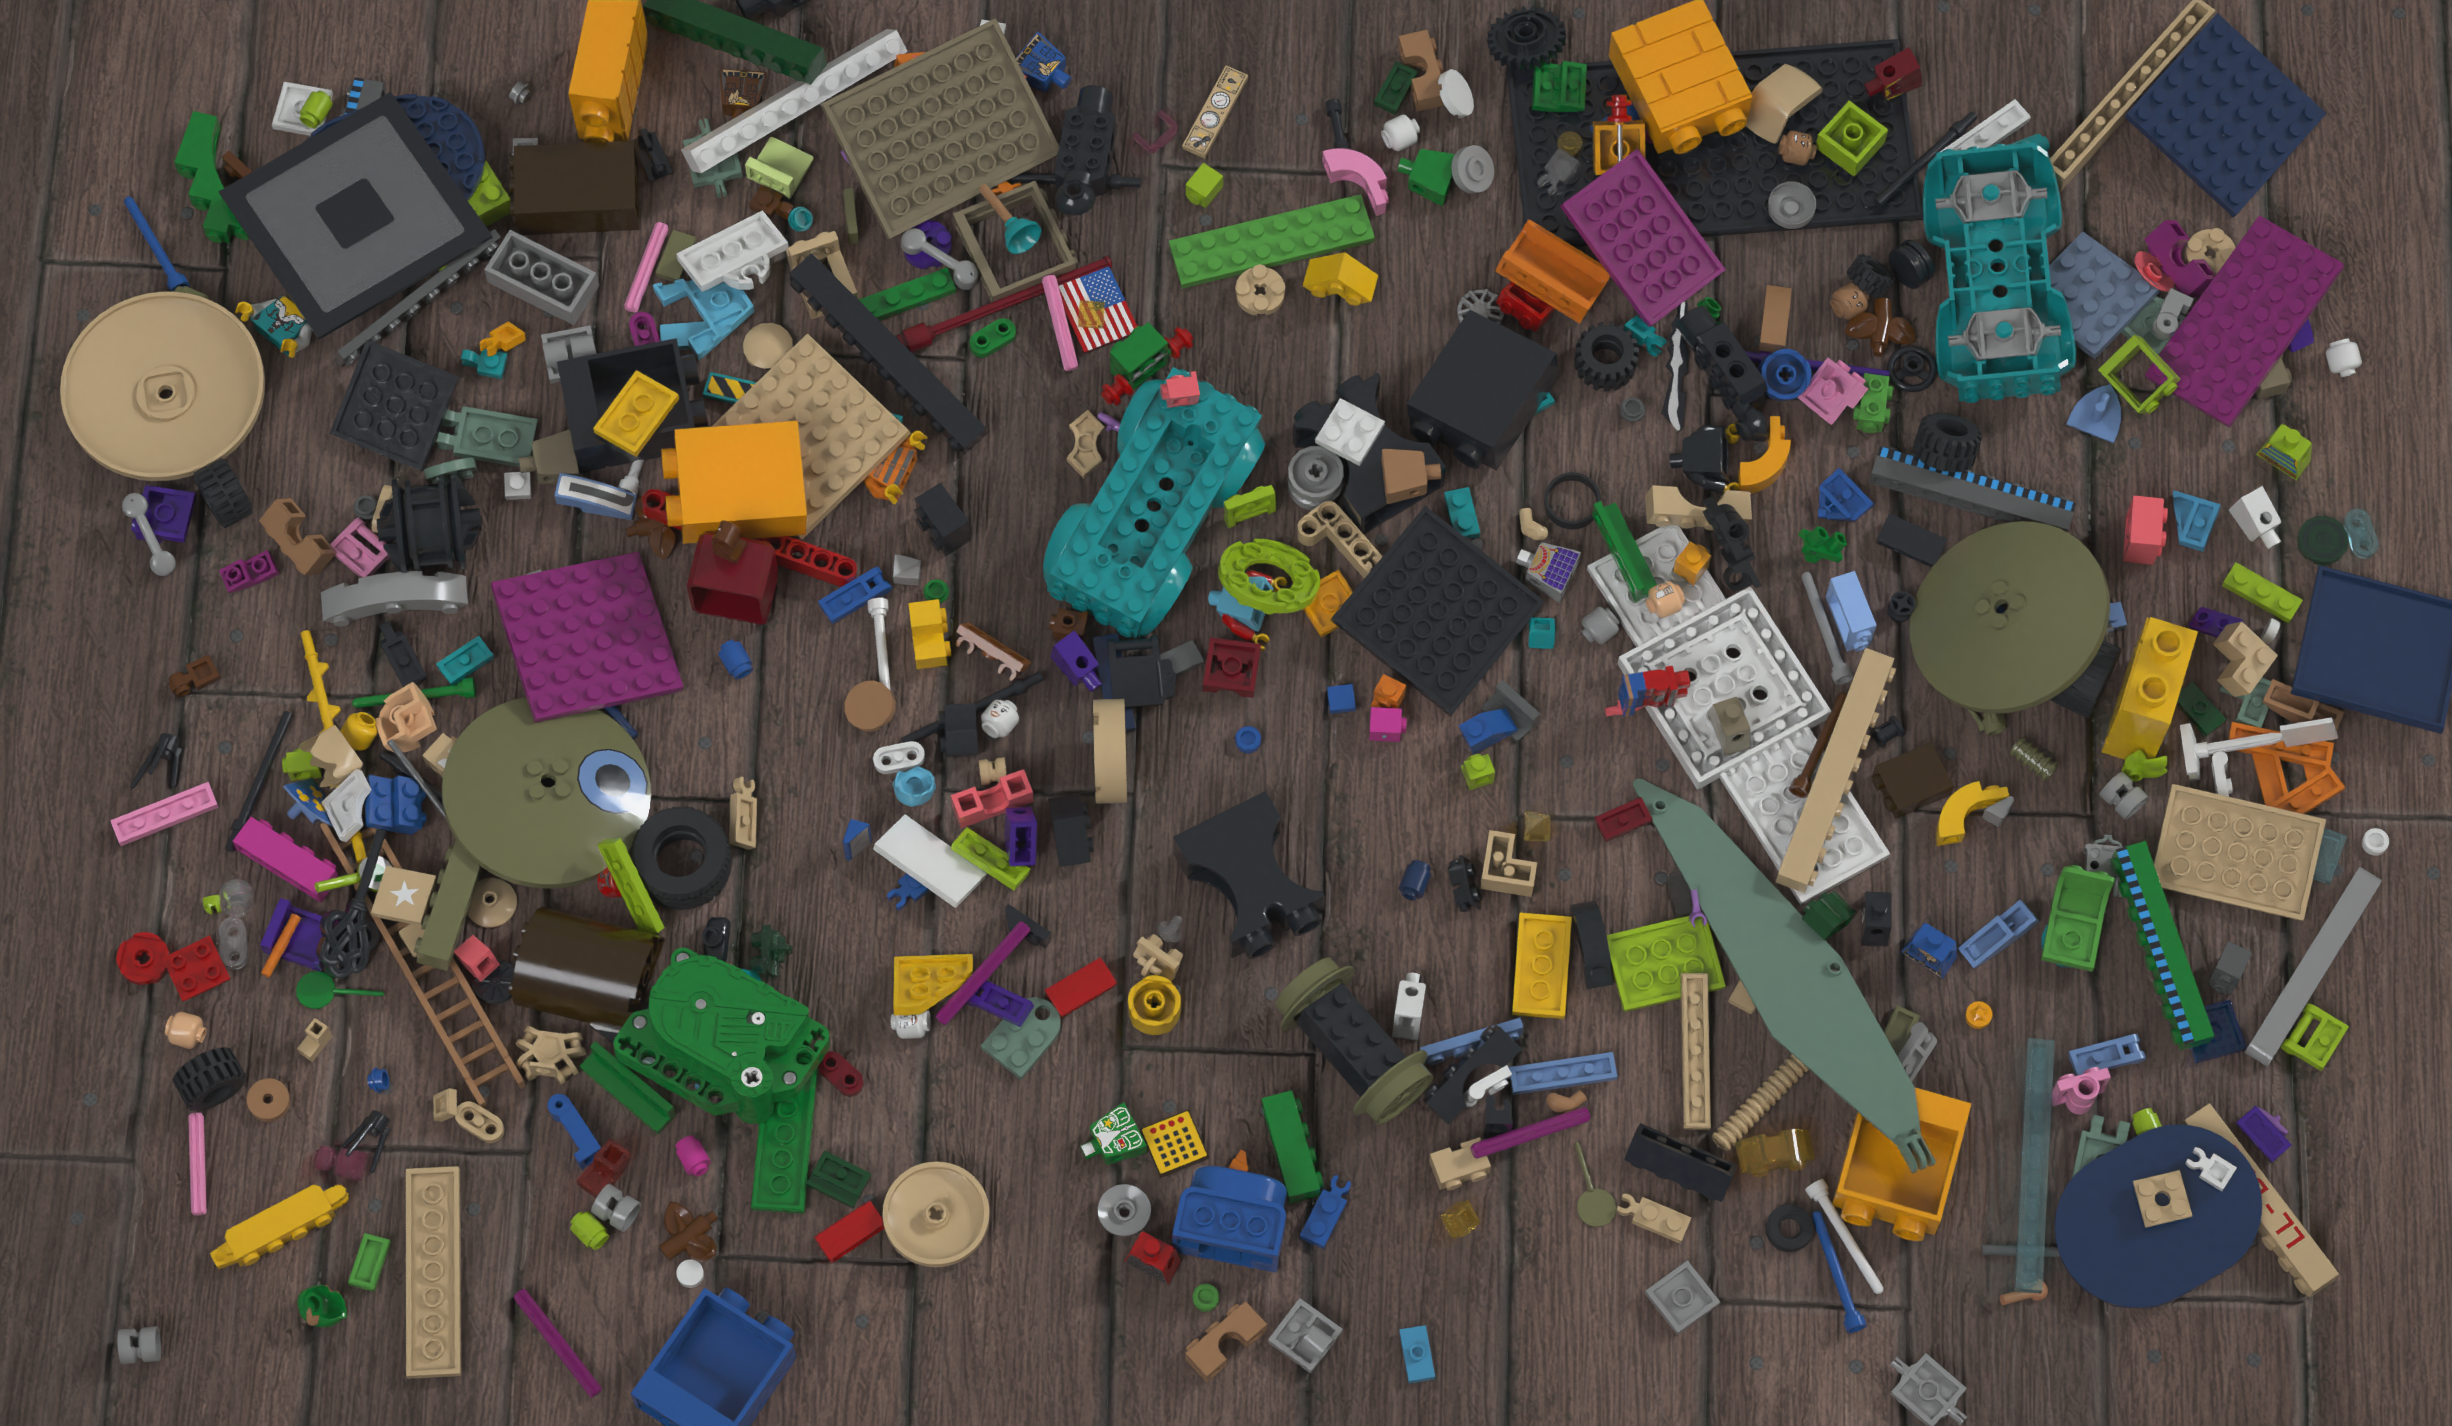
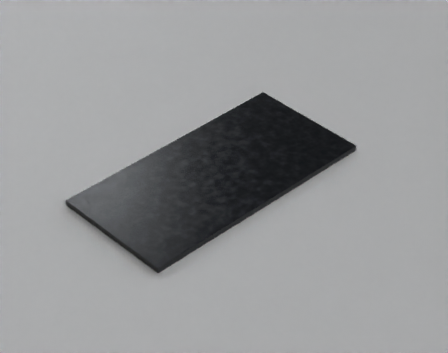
M1898 39L1730 52L1736 65L1740 68L1739 71L1751 93L1761 81L1784 64L1793 66L1806 73L1822 87L1821 94L1788 118L1776 144L1763 139L1746 126L1729 136H1721L1719 131L1701 137L1702 141L1696 148L1683 154H1676L1673 148L1658 154L1653 143L1645 141L1646 161L1702 237L1923 220L1917 174L1881 207H1877L1873 202L1881 192L1916 162L1906 93L1889 100L1885 99L1882 92L1869 97L1863 83L1875 78L1874 67L1900 52ZM1612 61L1582 63L1587 64L1584 111L1547 112L1532 110L1534 67L1530 71L1527 67H1523L1521 71L1518 68H1507L1506 76L1523 223L1525 225L1527 220H1531L1573 247L1588 246L1560 208V205L1601 176L1594 173L1591 125H1593V121H1600L1612 114V107L1607 105V100H1612V95H1627V99H1630ZM1848 101H1851L1888 129L1885 143L1855 176H1852L1818 149L1814 159H1809L1804 166L1784 162L1782 155L1778 153L1782 136L1787 135L1790 131L1811 135L1813 144L1816 145L1818 134ZM1785 182H1798L1807 186L1813 192L1816 199V209L1813 218L1808 224L1800 228L1788 229L1772 220L1768 212V201L1771 192L1778 185Z

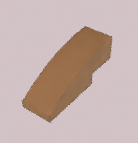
M1766 286L1758 351L1775 352L1785 348L1792 288Z
M2272 679L2263 699V704L2294 724L2332 717L2336 731H2338L2343 719V711L2319 701L2290 694L2291 686Z

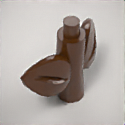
M1887 298L1875 299L1874 314L1862 312L1852 318L1845 328V334L1855 339L1871 338L1870 347L1873 348V355L1876 357L1883 356V350L1887 348L1889 339L1902 345L1916 342L1912 325L1904 318H1892V302Z
M641 496L635 503V512L640 519L633 521V525L625 528V532L628 538L635 535L639 538L648 535V543L652 551L660 559L665 560L670 556L675 547V532L672 527L649 519L643 514V496ZM651 501L647 505L654 508L660 504L656 501Z
M671 1201L665 1211L664 1226L673 1237L658 1246L669 1261L684 1251L687 1252L690 1259L697 1262L713 1258L716 1255V1244L711 1236L705 1234L712 1229L711 1224L718 1217L713 1211H710L705 1216L700 1214L694 1219L692 1213L686 1207Z

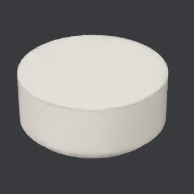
M2270 618L2260 638L2265 644L2269 645L2273 642L2279 630L2280 622Z
M2378 828L2368 830L2362 838L2364 851L2373 856L2383 854L2389 845L2388 835Z
M685 1260L677 1268V1278L684 1287L693 1288L702 1282L704 1271L699 1262Z

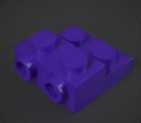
M145 485L143 494H140L148 502V510L145 516L158 543H162L163 540L185 543L196 501V494L194 492ZM133 518L132 532H134L138 540H145L136 519Z

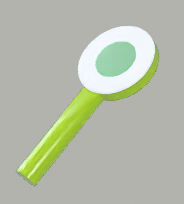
M367 857L359 864L357 873L316 882L314 885L316 892L319 893L360 883ZM378 857L368 889L370 891L378 892L386 866L392 867L383 857Z

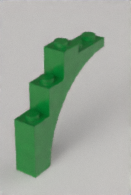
M193 111L174 161L177 172L184 178H194L188 195L192 206L201 211L208 210L202 227L209 240L215 243H221L222 241L230 243L233 235L242 240H249L250 238L219 195V191L224 189L219 179L216 166V145L221 129L217 116Z

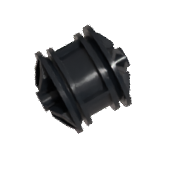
M451 473V480L447 484L444 482V477H438V484L411 486V482L408 480L405 481V489L398 485L397 479H393V498L385 501L380 511V518L377 519L379 542L397 540V543L383 544L385 552L397 569L402 573H407L412 565H414L415 571H421L420 566L445 563L448 564V569H454V561H457L461 564V570H467L466 551L473 549L479 537L478 531H482L480 508L461 510L463 506L475 505V500L457 474Z

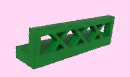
M1601 501L1594 503L1592 517L1635 602L1648 597L1649 589L1657 586V583L1616 502L1605 507Z
M594 1041L590 1046L592 1053L579 1066L580 1070L659 1135L676 1116L674 1107Z

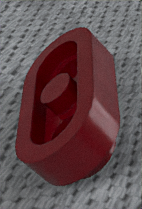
M834 1051L827 1052L818 1065L820 1074L843 1095L847 1097L858 1095L864 1086L861 1073L839 1053ZM832 1060L836 1064L834 1067H828L826 1065L827 1062ZM847 1078L855 1079V1082L851 1085L845 1083Z

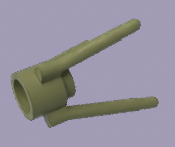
M1967 709L1976 721L1979 731H1985L1987 736L1996 735L2006 730L2005 725L2007 723L2004 713H1984V719L1981 720L1976 711Z

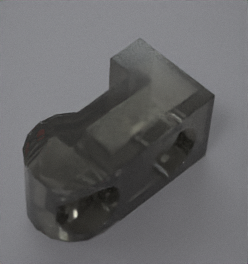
M1680 870L1672 871L1667 879L1666 892L1674 919L1690 916L1693 912V904L1689 886Z

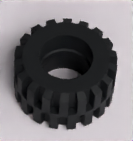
M1599 322L1598 327L1594 325L1589 326L1588 332L1584 330L1576 344L1574 367L1575 370H1578L1577 376L1579 379L1584 378L1585 385L1589 386L1592 384L1595 390H1598L1599 387L1604 388V391H1609L1611 387H1613L1614 391L1620 389V384L1625 386L1628 384L1629 378L1632 379L1634 376L1639 355L1636 338L1632 339V333L1629 330L1627 332L1624 331V326L1619 325L1615 327L1614 322H1609V325ZM1600 349H1609L1617 353L1620 360L1613 364H1602L1592 354Z
M1947 413L1928 414L1920 421L1913 445V452L1920 461L1932 468L1948 472L1968 471L1974 466L1982 440V433L1976 425L1959 416Z
M220 458L194 472L196 485L221 526L227 528L253 514L252 505L242 485L224 459Z
M227 1047L208 1050L186 1062L173 1076V1083L190 1111L209 1109L225 1102L234 1096L247 1080V1076L232 1049Z

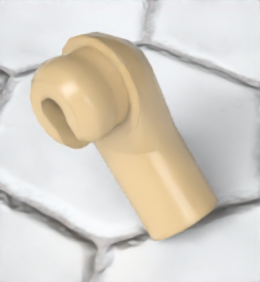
M1530 508L1519 510L1522 533L1536 541L1545 540L1548 536V530L1546 527L1533 521L1532 510Z

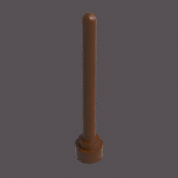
M1844 692L1838 694L1831 709V714L1826 719L1801 775H1798L1791 782L1789 791L1796 797L1807 798L1812 787L1811 776L1836 725L1847 694Z

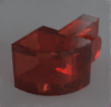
M610 1138L595 1154L593 1162L580 1175L576 1184L594 1198H597L606 1185H614L621 1177L630 1161L631 1152Z

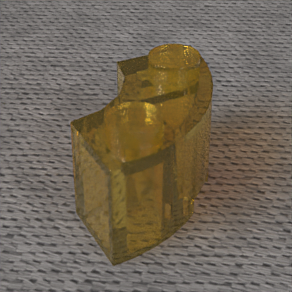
M1805 1129L1782 1130L1779 1134L1772 1137L1761 1134L1735 1143L1741 1172L1753 1174V1177H1763L1768 1175L1769 1171L1790 1168L1791 1171L1801 1170L1806 1167V1163L1815 1160L1809 1132Z

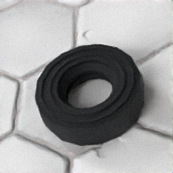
M1793 1204L1782 1205L1774 1209L1765 1225L1768 1240L1776 1249L1783 1252H1796L1803 1249L1810 1242L1814 1231L1813 1221L1809 1213L1802 1207ZM1786 1219L1795 1220L1800 1227L1799 1234L1793 1238L1783 1236L1779 1230L1780 1223Z

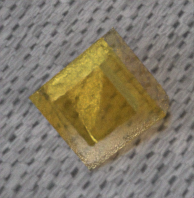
M1525 810L1524 840L1550 841V815Z
M1469 1200L1453 1204L1440 1216L1452 1238L1466 1236L1481 1223Z

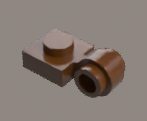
M208 654L185 665L188 674L185 675L182 672L172 674L168 678L170 681L168 685L173 694H176L177 697H183L191 692V684L194 683L196 689L199 690L221 678Z

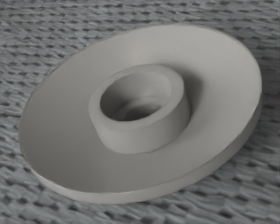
M1122 1184L1108 1189L1102 1195L1098 1204V1217L1102 1226L1108 1232L1117 1236L1126 1237L1139 1233L1145 1228L1151 1215V1205L1148 1197L1142 1190L1132 1185ZM1126 1209L1129 1211V1215L1122 1217L1119 1214L1120 1211Z

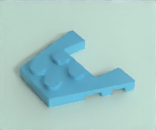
M684 279L674 280L675 283L662 285V283H656L653 285V290L664 307L688 296L704 320L708 329L687 338L688 344L698 360L707 355L755 312L754 306L744 290L730 287L725 282L704 292L699 289L693 280L685 281Z

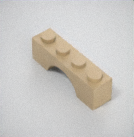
M1652 485L1645 495L1647 524H1655L1658 527L1676 525L1685 529L1704 527L1706 530H1714L1703 514L1706 508L1695 506L1686 501L1677 487ZM1726 490L1717 504L1733 506L1747 525H1749L1752 520L1750 492Z

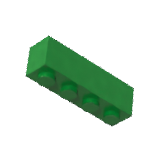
M1291 1090L1261 1098V1106L1282 1181L1287 1189L1286 1195L1289 1204L1319 1197L1320 1187H1324L1320 1171L1315 1172L1313 1163L1317 1162L1313 1146L1308 1148L1306 1138H1309L1310 1135L1306 1122L1301 1123L1299 1114L1303 1113L1299 1097L1294 1098Z

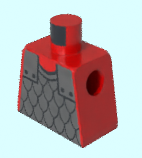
M1142 1231L1136 1238L1124 1262L1169 1285L1181 1260L1173 1246Z

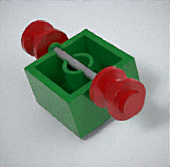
M1149 322L1143 326H1137L1123 342L1118 341L1110 350V373L1114 376L1115 383L1111 386L1105 383L1102 386L1103 392L1101 395L1109 405L1112 403L1115 406L1121 404V396L1124 394L1131 396L1136 388L1168 364V355L1178 359L1180 357L1179 351L1182 348L1189 350L1193 347L1191 333L1185 328L1177 327L1174 329V336L1169 339L1167 337L1163 338Z

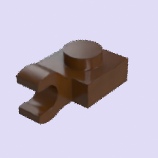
M761 185L749 203V208L757 213L763 210L769 219H772L774 214H777L788 220L793 205L784 202L783 195Z

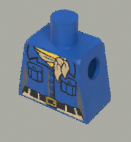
M1037 32L1018 54L1016 60L1023 74L1027 76L1026 80L1030 87L1047 92L1055 83L1062 89H1065L1072 79L1070 75L1063 72L1066 68V58L1043 35Z
M1923 923L1913 932L1901 951L1902 954L1941 978H1944L1957 958L1956 942L1927 923Z

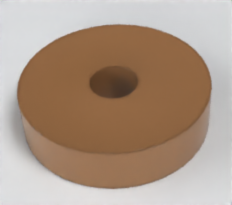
M272 1078L262 1079L253 1084L249 1089L247 1105L252 1115L258 1120L264 1122L276 1121L287 1113L290 1107V1094L282 1082ZM273 1097L271 1103H264L265 1098Z

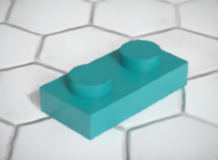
M1469 487L1444 492L1451 527L1466 539L1480 537V529Z
M477 636L436 663L448 683L455 685L493 660L494 656L480 636Z

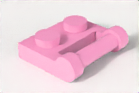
M359 517L330 544L337 552L335 557L360 578L372 576L390 559L383 548V544L387 543L384 541L379 542L378 536L367 528L365 522ZM359 533L380 552L375 555L353 536Z

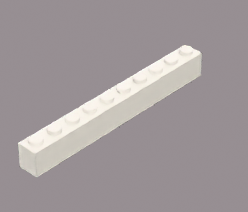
M886 29L829 62L811 85L803 81L795 82L681 149L692 172L703 173L896 59V55L905 54L908 51L897 30Z

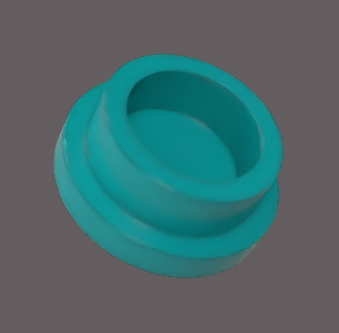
M796 207L789 213L788 221L793 230L803 232L811 227L813 216L807 208Z

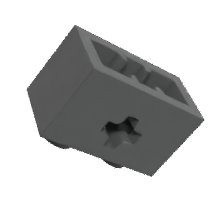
M2228 941L2207 984L2220 994L2232 995L2252 952Z

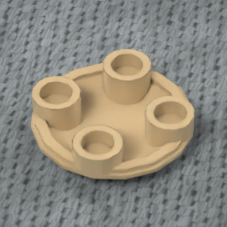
M762 323L753 327L746 334L743 342V351L748 363L763 369L772 368L793 348L789 332L781 325L774 323Z

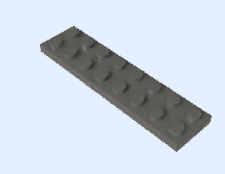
M495 229L490 232L493 237L492 239L447 265L338 350L334 361L340 367L344 364L348 367L354 364L360 358L359 356L366 340L379 344V340L384 333L389 336L395 332L403 318L408 321L419 312L418 310L421 308L420 305L422 303H425L426 306L438 297L440 289L443 287L445 290L450 289L458 282L457 279L462 272L467 275L473 271L481 257L484 260L491 257L499 247L497 243L501 236Z

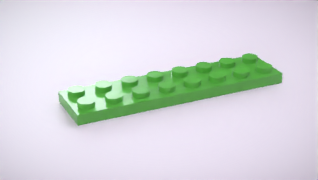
M1360 194L1169 240V247L1180 285L1183 289L1240 275L1259 264L1269 268L1372 243L1375 237L1362 195Z

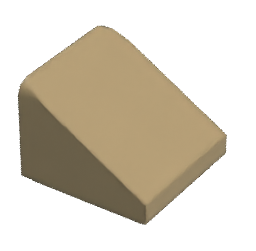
M410 924L400 930L399 935L415 958L418 954L414 952L417 938H423L425 930L422 929V926Z

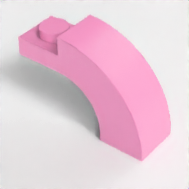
M1329 149L1323 151L1322 163L1330 182L1346 180L1360 185L1367 193L1375 215L1385 214L1386 204L1389 203L1385 191L1387 178L1380 166L1368 156L1354 150Z

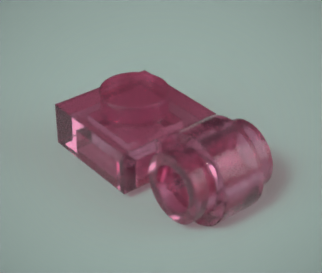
M321 1145L319 1150H316L313 1161L317 1169L330 1171L331 1167L336 1166L334 1172L336 1176L361 1181L368 1155L365 1152L353 1151L349 1157H346L345 1153L348 1149L341 1148L339 1156H337L334 1148Z

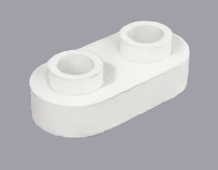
M913 741L881 747L873 756L874 767L882 774H892L920 767L925 760L923 747ZM910 754L917 756L914 760H909L907 757ZM885 759L891 760V763L889 765L882 764V761Z

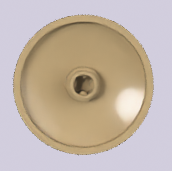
M946 1162L922 1163L902 1173L889 1188L883 1204L884 1229L892 1246L909 1261L927 1267L950 1266L969 1257L982 1243L989 1225L988 1199L978 1180L965 1169Z

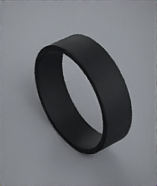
M1576 472L1561 474L1555 477L1546 489L1544 499L1545 512L1549 519L1559 527L1570 530L1584 528L1594 521L1592 514L1579 521L1564 520L1551 510L1548 503V495L1556 485L1562 482L1578 481L1587 485L1595 494L1597 502L1601 501L1599 488L1591 478L1584 474Z

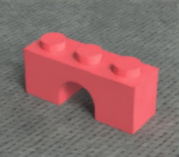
M1024 769L1000 777V782L990 789L977 791L976 787H972L951 795L952 807L960 828L1003 814L1006 808L1023 807L1034 803L1033 791Z

